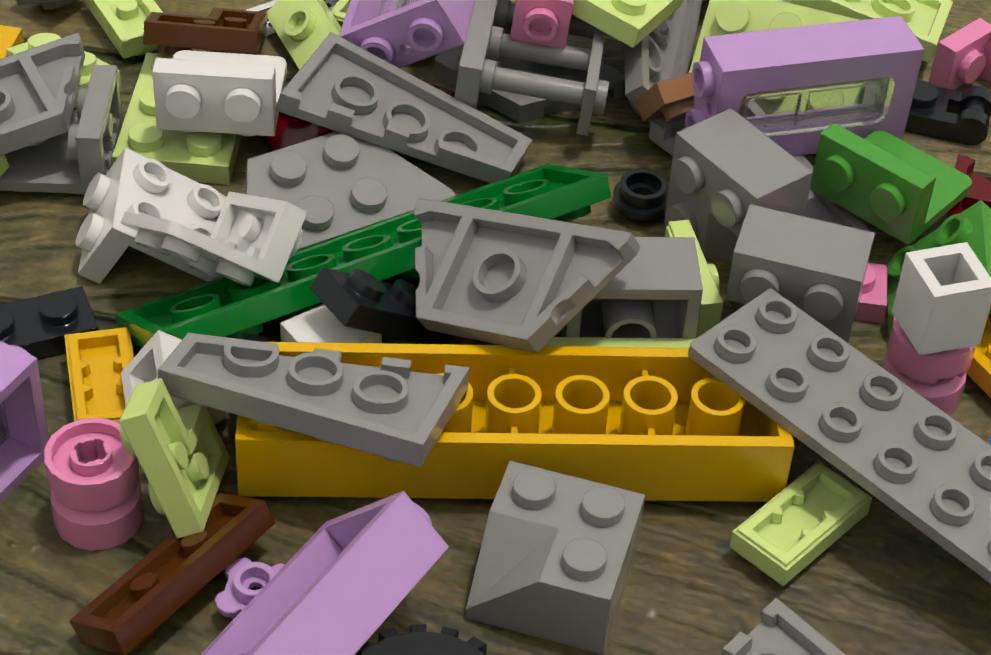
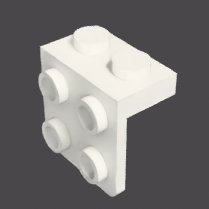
M190 50L178 51L173 55L172 59L156 58L152 77L157 129L180 130L186 133H228L249 137L256 135L275 136L279 115L275 108L285 85L287 74L286 60L280 56Z
M125 148L107 174L97 173L86 190L83 206L89 208V213L80 227L75 243L77 247L82 248L78 275L101 284L128 246L204 281L209 282L217 279L187 266L189 261L173 254L166 256L136 244L134 239L138 231L122 225L121 220L125 211L174 221L210 237L226 197L209 185L200 184L165 167L155 159L146 158Z
M229 191L210 237L174 221L127 211L123 215L121 224L138 231L134 242L138 245L166 256L173 254L189 261L187 266L214 278L222 280L225 277L251 287L255 277L279 283L288 260L293 257L301 244L303 234L301 227L308 211L287 201Z

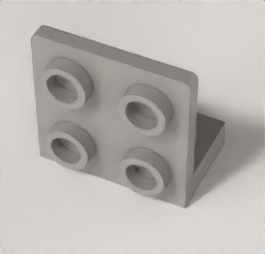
M93 65L88 88H79L77 110H73L68 132L49 138L39 145L27 146L5 154L10 167L0 177V191L85 195L90 182L97 173L107 174L112 167V154L123 122L117 65Z

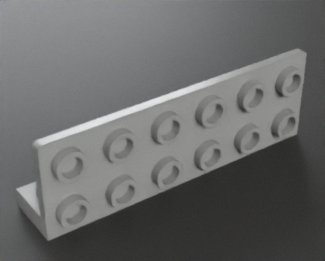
M772 288L767 289L690 343L688 356L991 584V445Z

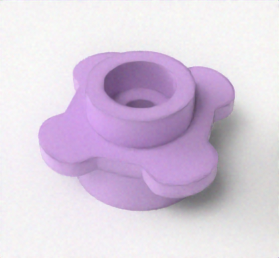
M248 558L233 560L225 568V575L228 579L225 590L217 594L215 598L218 612L225 617L234 619L285 564L279 563L271 567L262 562H252Z

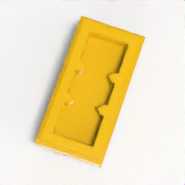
M127 327L64 335L74 421L99 417L119 423L126 407L121 372L134 358L130 331Z

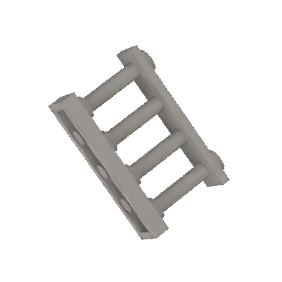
M475 0L459 63L454 98L477 109L480 93L491 95L493 89L581 105L576 134L588 136L592 113L603 115L608 93L609 81L599 79L606 33L571 15L568 35L592 39L590 49L566 45L565 49L510 40V35L504 34L503 31L506 23L512 24L516 2H511L510 0ZM499 56L587 72L584 83L496 67V62Z

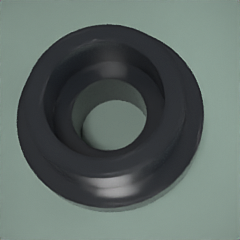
M650 169L630 170L621 177L620 182L617 183L613 190V205L619 213L634 221L647 222L664 216L669 189L667 181L660 173Z

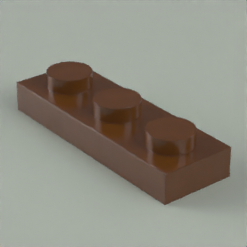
M219 493L215 497L203 532L177 538L173 532L70 620L81 644L121 655H127L130 651H134L147 644L155 635L156 628L181 606L187 605L199 598L205 591L207 583L233 560L245 557L253 549L254 542L275 524L266 502L259 499Z

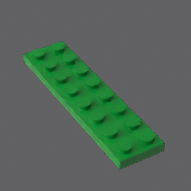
M545 164L442 200V202L568 221L590 214V205L612 198L607 174ZM414 210L298 250L288 260L279 283L255 277L251 287L225 277L222 280L215 279L117 313L115 317L118 327H127L131 334L132 344L143 348L158 330L182 340L187 333L244 339L249 335H257L264 330L263 323L281 316H284L285 319H290L321 305L322 301L309 287L322 267L351 273L353 269H361L373 275L379 281L395 275L401 279L419 276V273L415 270V248L422 246L421 223L415 217Z

